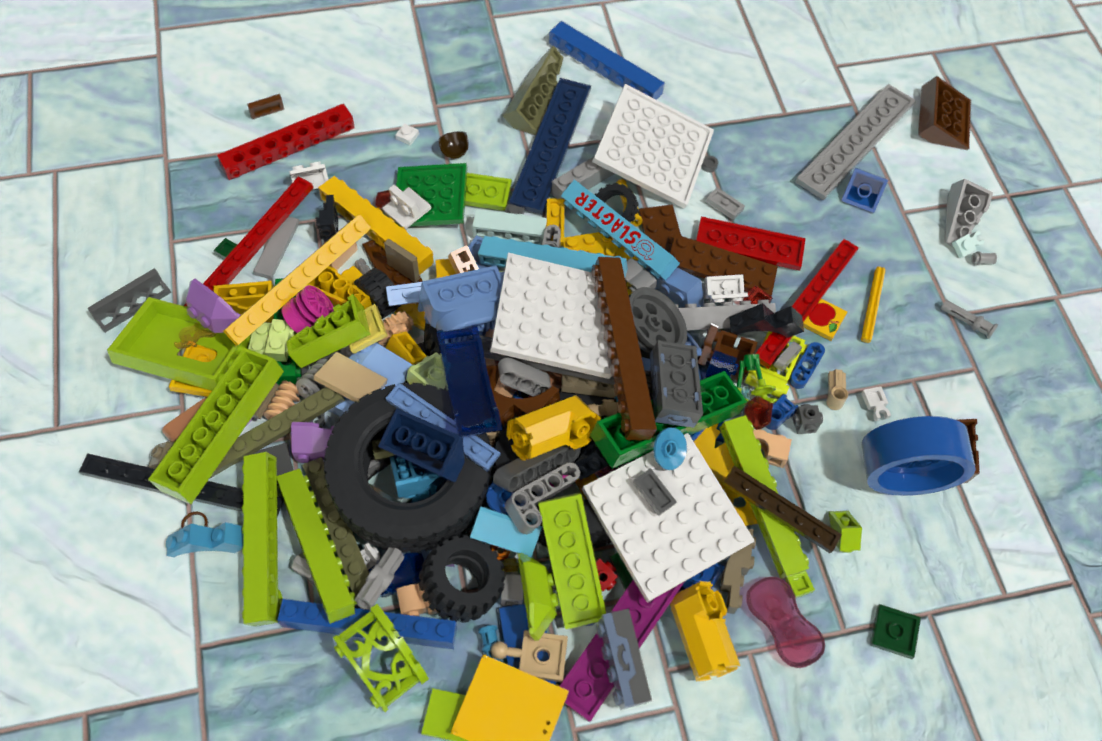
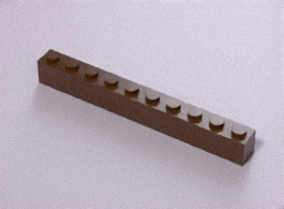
M598 257L595 265H592V276L595 277V292H598L599 297L598 308L601 309L602 313L601 324L604 325L605 329L604 340L608 344L607 356L611 360L612 365L611 376L615 380L614 393L618 396V412L621 413L622 417L621 429L625 432L626 440H650L657 428L621 258Z

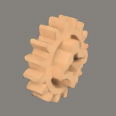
M399 311L396 315L391 314L390 318H385L383 324L388 336L378 341V343L385 347L391 335L412 330L411 326L414 323L410 315L405 311L402 313Z

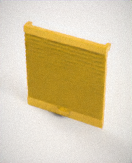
M483 654L450 733L468 741H550L569 691Z

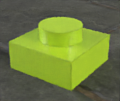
M806 571L785 579L794 599L815 591Z

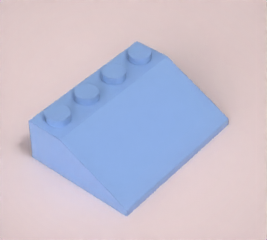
M374 343L355 354L352 353L349 359L387 378L385 386L393 384L396 386L398 383H404L407 378V371L412 366L411 363L378 343ZM344 397V402L328 411L342 416L345 411L348 412V408L355 402Z

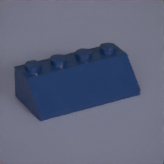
M396 408L378 446L453 482H456L465 463L462 436Z

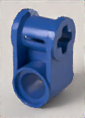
M783 394L768 409L763 419L764 426L770 430L778 429L787 419H790L795 414L799 406L794 405L787 399V395Z

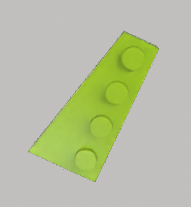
M354 294L347 297L348 301L343 305L337 304L333 307L334 311L326 317L322 315L316 319L317 321L311 328L305 327L286 341L289 356L300 368L370 335L365 309Z

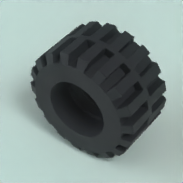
M372 268L354 281V285L370 297L372 305L375 304L378 307L382 319L401 306L388 307L386 287L394 286V283L381 270Z

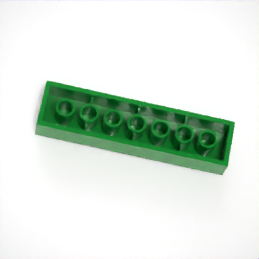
M723 371L700 381L703 415L694 428L655 422L657 430L650 440H626L625 432L621 429V413H617L597 421L590 436L611 468H614L654 451L655 440L662 430L676 428L683 435L687 433L692 435L739 415L747 400L727 373Z

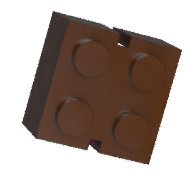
M721 330L707 372L716 375L725 371L732 381L737 382L740 370L739 361L744 360V355L754 354L758 342L741 337L737 349L733 347L738 335ZM744 368L741 384L744 383L748 373L746 368Z

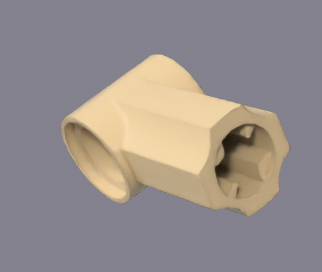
M835 369L828 373V397L826 404L832 410H839L848 398V391L846 390V373Z

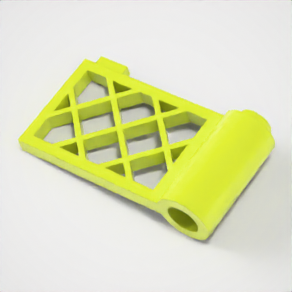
M768 331V333H767V335H766V337H765L763 343H764L765 340L768 338V336L771 334V332ZM793 336L789 342L795 341L802 346L799 354L804 355L808 346L804 344L806 340ZM799 354L784 370L786 373L785 377L777 373V368L773 364L769 369L760 366L766 385L776 387V390L770 393L771 395L780 398L781 395L787 394L790 386L786 384ZM749 371L744 382L755 388L758 387L756 371Z

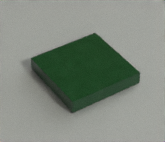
M879 604L876 609L870 646L909 659L915 658L921 617Z

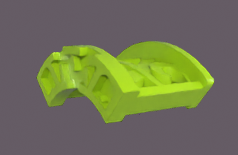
M376 604L370 608L371 611L338 636L335 635L333 639L336 642L334 649L341 658L346 656L371 692L372 696L369 699L376 709L381 707L386 712L389 710L387 707L418 682L424 684L429 678L421 664L413 656V652L402 637L397 639L399 634L393 627L394 625L380 606ZM375 620L366 634L362 629ZM356 633H360L365 638L364 643L360 640H353V642L357 643V649L350 650L345 641ZM382 636H387L388 640L385 645H381L374 641L375 638L381 641ZM372 646L382 651L398 649L391 660V673H378L370 670ZM361 657V668L353 658ZM400 660L404 661V665L398 667L400 672H397L396 663ZM368 679L378 681L375 688ZM391 681H394L395 685L391 688ZM387 687V692L381 695V689Z

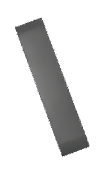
M565 444L531 459L522 461L518 458L497 469L493 477L494 484L514 493L564 464L575 461L581 449L574 450Z

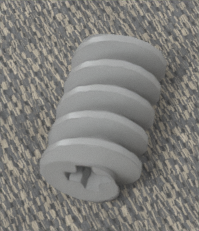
M319 359L297 381V390L304 398L325 388L324 385L314 380V375L328 361L327 359Z

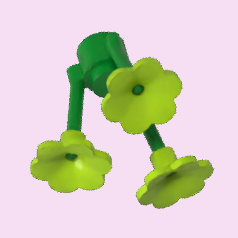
M759 354L744 355V360L739 361L740 370L736 387L742 393L741 383L744 368L747 371H756L758 387L751 391V395L760 396V399L753 402V406H763L776 402L777 398H769L767 394L775 391L776 387L766 385L760 369Z

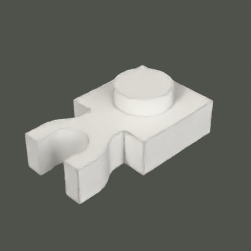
M882 387L863 390L861 394L868 410L873 409L874 420L879 421L881 418L879 413L883 414L885 419H889L891 414L886 408L888 401Z

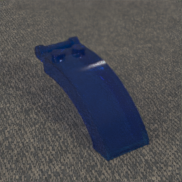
M477 324L471 325L469 328L456 330H436L449 402L458 435L465 437L501 431L502 425L499 410L491 389ZM470 335L473 337L472 340L445 343V339Z

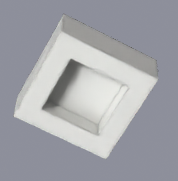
M403 124L395 135L396 140L411 146L418 137L419 130Z

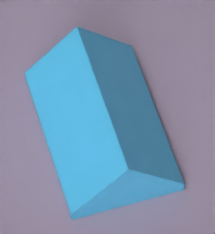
M480 507L472 526L470 538L532 557L542 526H538L530 534H523L517 529L510 516Z

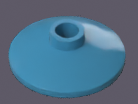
M666 428L658 434L655 440V460L663 469L674 470L678 468L686 457V439L680 430Z

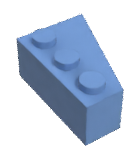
M676 268L666 281L661 277L658 279L655 277L657 280L655 289L666 295L675 305L678 304V308H685V304H697V307H704L701 279L679 268Z

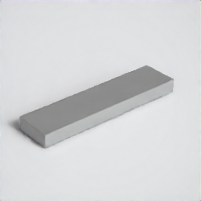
M288 216L274 232L253 271L254 275L272 280L300 223L299 219Z

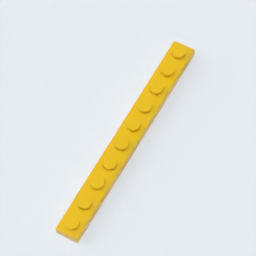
M359 214L223 330L235 346L244 341L371 229L362 216Z

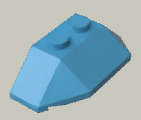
M397 455L389 457L398 498H412L415 494L421 493L438 478V474Z

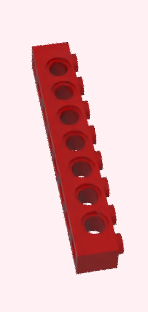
M343 103L222 152L217 157L228 180H231L354 129L353 116Z

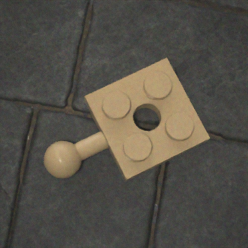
M524 630L522 649L507 647L504 642L498 641L492 645L491 654L495 659L499 660L506 656L521 658L519 670L542 680L563 682L568 636L544 633L540 640L534 641L529 631ZM546 651L549 654V660L546 662L540 661L537 658L538 652Z

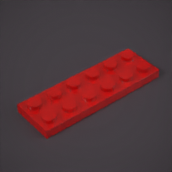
M702 216L696 241L775 266L798 271L802 267L806 238Z

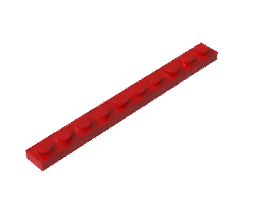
M298 176L203 284L213 292L214 286L230 284L314 188L313 184Z
M843 239L792 305L802 315L803 323L857 253L859 247ZM771 332L755 353L759 354L760 364L769 369L792 337L786 338L781 334Z

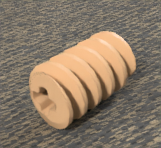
M282 381V384L279 385L278 390L274 394L275 397L271 399V403L267 407L268 410L264 412V417L269 420L295 405L293 401H300L296 395L301 396V394L298 392L295 384Z

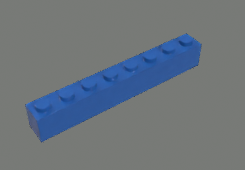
M560 21L550 30L549 43L552 46L554 45L565 54L611 80L616 85L623 88L626 84L655 100L663 94L665 82L563 21Z
M283 599L278 622L283 628L339 635L371 610L354 608V615L330 624L322 604ZM384 612L399 634L397 639L402 637L407 644L454 650L457 633L456 621ZM375 620L362 629L366 634ZM356 633L354 636H352L364 638L360 633ZM382 636L381 640L387 641V636Z

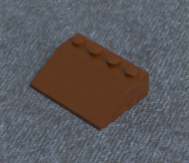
M935 76L921 87L918 135L930 143L968 150L970 143L971 99L938 76Z

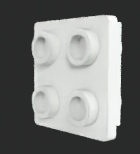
M321 162L310 163L311 167L304 168L303 165L292 167L293 170L289 171L292 183L299 176L311 182L314 187L313 189H318L319 186L328 180L325 164L321 165Z
M395 185L388 188L391 194V201L383 207V211L405 229L431 209V205L411 188H407L402 192Z
M743 275L705 277L706 295L703 296V299H709V303L724 302V298H727V301H743L742 297H748V293H744Z

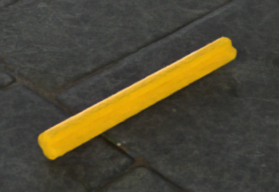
M878 266L874 271L861 336L862 342L870 343L873 337L886 271L884 267Z

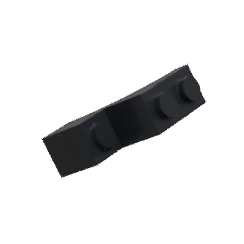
M762 303L729 317L731 333L735 335L753 331H769L789 338L804 332L802 315L792 306L774 313Z

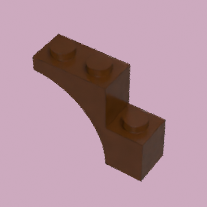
M552 386L547 391L530 398H511L494 391L491 402L481 404L482 412L485 417L496 421L499 427L502 428L509 420L514 418V415L520 417L559 402V389Z

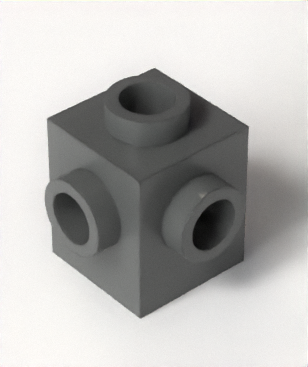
M801 405L793 414V424L796 427L797 434L816 433L823 423V415L819 412L818 405Z

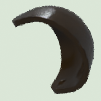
M463 131L450 132L438 139L442 153L452 159L465 155L469 147L467 133Z

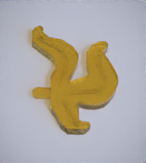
M195 323L194 326L185 327L179 332L181 341L179 343L174 342V345L178 349L188 348L191 345L197 347L196 342L200 338H213L216 336V333L204 329L199 330V323Z

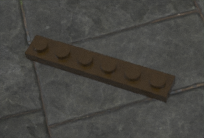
M735 465L722 483L828 553L833 552L842 536L833 528Z

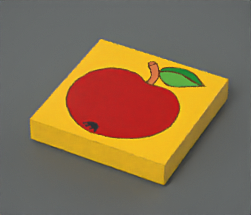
M821 299L805 320L803 326L817 335L832 341L848 311Z

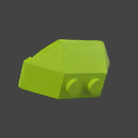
M517 553L529 634L534 641H538L557 615L556 606H559L557 595L553 593L552 586H555L553 573H549L544 565L524 553Z

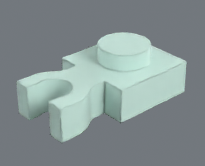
M980 231L974 232L971 235H964L951 242L959 258L977 250L975 246L985 243L984 240L977 241L976 239Z

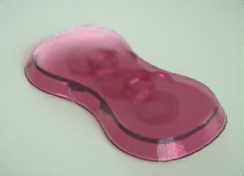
M767 577L753 584L746 595L748 608L770 630L780 658L787 665L794 668L807 667L819 660L825 651L823 635L816 626L801 614L791 587L778 577Z

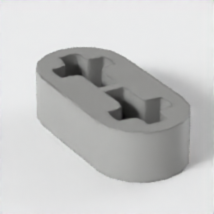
M795 341L792 342L777 359L774 367L783 372L797 357L802 346Z

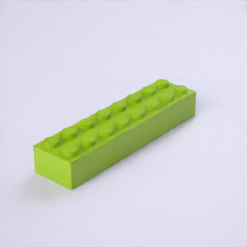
M243 348L148 480L160 491L192 504L284 372L276 360Z

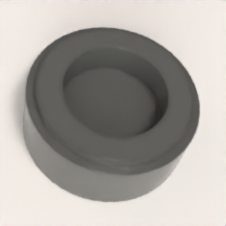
M711 155L705 156L701 166L702 170L705 172L716 171L718 167L717 158Z

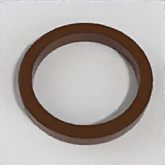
M198 511L187 514L181 522V528H183L189 517L200 515L205 519L204 526L208 527L207 517Z

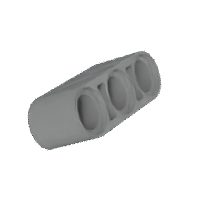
M504 358L498 363L500 381L504 385L531 396H537L551 387L550 376L541 370L513 358Z

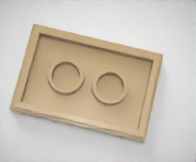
M338 352L314 375V380L357 403L366 394L370 395L372 391L379 388L382 389L387 384V378Z

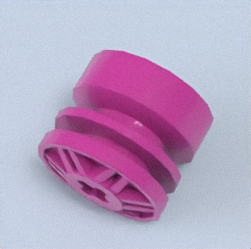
M308 285L282 307V314L291 329L298 333L307 326L311 328L317 321L316 319L322 315L324 317L334 311V306L320 289Z

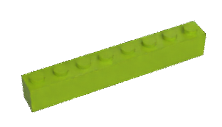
M746 415L725 421L720 426V431L734 465L778 493L776 480L769 472V463L762 455L759 440L754 436L752 422L748 421ZM749 502L780 580L808 570V557L802 552L800 538L795 534L794 530Z
M267 452L244 456V464L242 465L244 473V484L242 485L244 504L242 505L244 524L242 526L244 534V545L242 547L244 555V566L242 568L244 577V588L242 589L244 609L242 611V618L245 625L254 627L278 623L277 457Z
M300 468L278 475L277 483L329 623L331 624L354 615V605H357L354 592L349 593L347 587H350L347 575H342L341 569H343L339 556L335 558L333 553L336 552L335 544L332 539L328 540L327 535L330 534L327 524H322L320 520L323 518L320 507H315L314 503L317 501L313 490L309 491L308 489L310 487L308 476H303Z

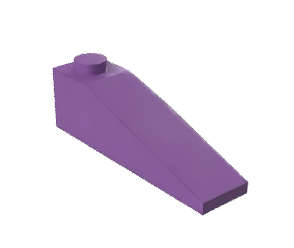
M292 422V454L295 461L308 463L321 457L324 460L327 442L334 426H331V429L319 428L317 423Z

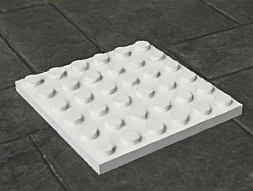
M625 84L592 162L685 209L714 130Z
M508 253L490 352L610 379L612 365L611 360L607 356L608 344L604 340L605 329L604 325L601 324L602 313L601 309L598 308L599 297L598 292H595V277L592 276V272Z
M688 433L684 435L687 443L686 457L678 468L674 470L661 468L655 460L654 451L582 488L583 493L646 602L660 596L755 541ZM650 468L677 501L673 507L660 516L656 514L633 483L634 479Z

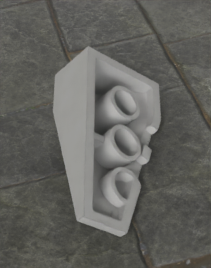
M966 179L951 185L947 199L945 243L953 246L951 242L964 235L972 234V230L980 222L981 216L989 209L993 195L992 191Z

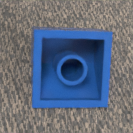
M855 167L841 201L874 213L888 179Z

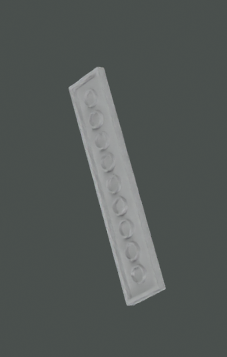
M888 84L797 177L796 183L824 201L910 110L916 100Z

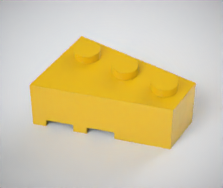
M272 280L214 286V293L228 303L236 313L242 315L274 286ZM274 314L265 322L272 323Z

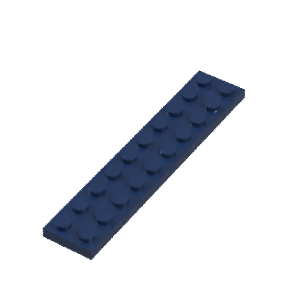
M564 78L559 79L509 204L525 208V211L543 215L547 198L550 197L552 191V181L558 176L590 94L591 85Z

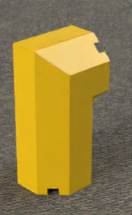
M575 395L509 420L507 423L508 439H513L514 444L511 445L513 452L524 461L565 444L574 450L587 445L591 441L589 438L596 422L601 420V417Z
M700 581L678 592L670 603L696 682L711 680L713 676H717V678L724 676L740 667L725 624L726 619H723V616L727 615V608L722 595L718 590L714 592L711 589L713 587L711 582Z

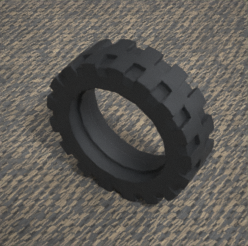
M613 183V185L607 184L605 185L606 187H601L597 194H594L604 203L613 196L621 195L626 197L627 206L621 216L629 222L635 220V215L638 214L637 206H639V203L629 187H626L624 184L619 185L618 183Z

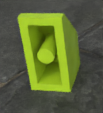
M829 511L831 528L842 534L836 545L837 548L845 553L861 550L862 527L849 511Z

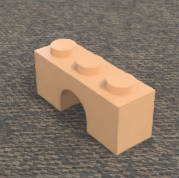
M754 429V436L759 440L769 465L784 468L788 461L792 439L786 438L783 435L770 434L765 430Z

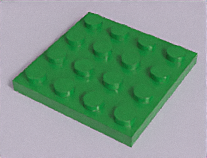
M467 163L398 167L396 187L402 192L407 188H411L431 205V209L410 226L464 224Z

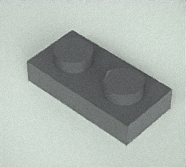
M651 468L634 479V485L658 516L677 503Z

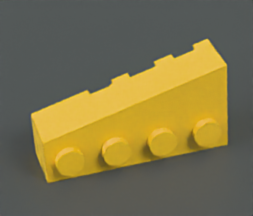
M328 266L306 285L320 289L329 298L334 307L337 304L343 305L347 302V297L351 294H354L364 309L372 306L370 297L356 285H352L345 276L342 277L334 267Z

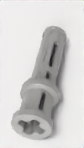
M947 299L940 309L972 326V330H977L987 335L988 339L998 326V324L988 322L983 316H975Z

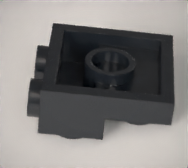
M326 195V203H323L324 210H319V218H316L320 240L323 239V244L339 231L338 212L334 195Z

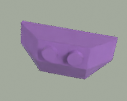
M196 278L190 281L186 297L189 316L197 319L204 328L210 329L213 333H224L223 330L235 321L240 314L236 313L228 303Z

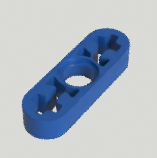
M813 342L808 346L789 379L792 387L802 389L806 386L825 353V348L822 344ZM817 350L818 352L815 357H811L813 351ZM809 362L812 368L806 369L802 363ZM800 373H802L804 375L799 382L796 379L799 377Z

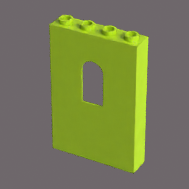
M148 297L109 346L107 352L111 362L114 364L213 391L242 349H248L252 334L235 346L225 333H213L210 329L204 328L197 319L191 318L187 312L188 307ZM186 342L201 345L217 352L216 358L210 362H201L177 354Z

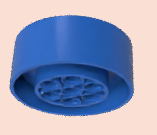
M939 416L900 419L873 429L861 442L867 483L871 489L880 493L912 496L940 492L966 482L975 473V464L967 428L963 423L955 419Z

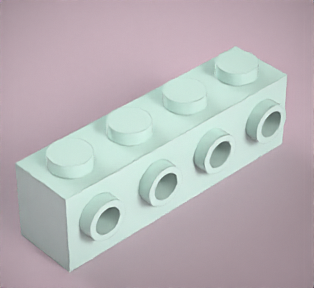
M476 209L473 221V237H476V235L482 238L484 236H496L501 239H514L520 242H532L542 245L547 218Z

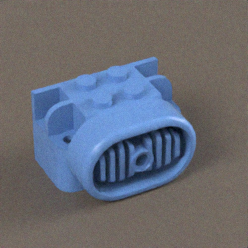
M497 266L422 281L418 311L425 312L424 318L426 323L437 329L440 339L446 348L459 350L471 347L474 334L485 336L489 328L491 330L494 329L503 281Z

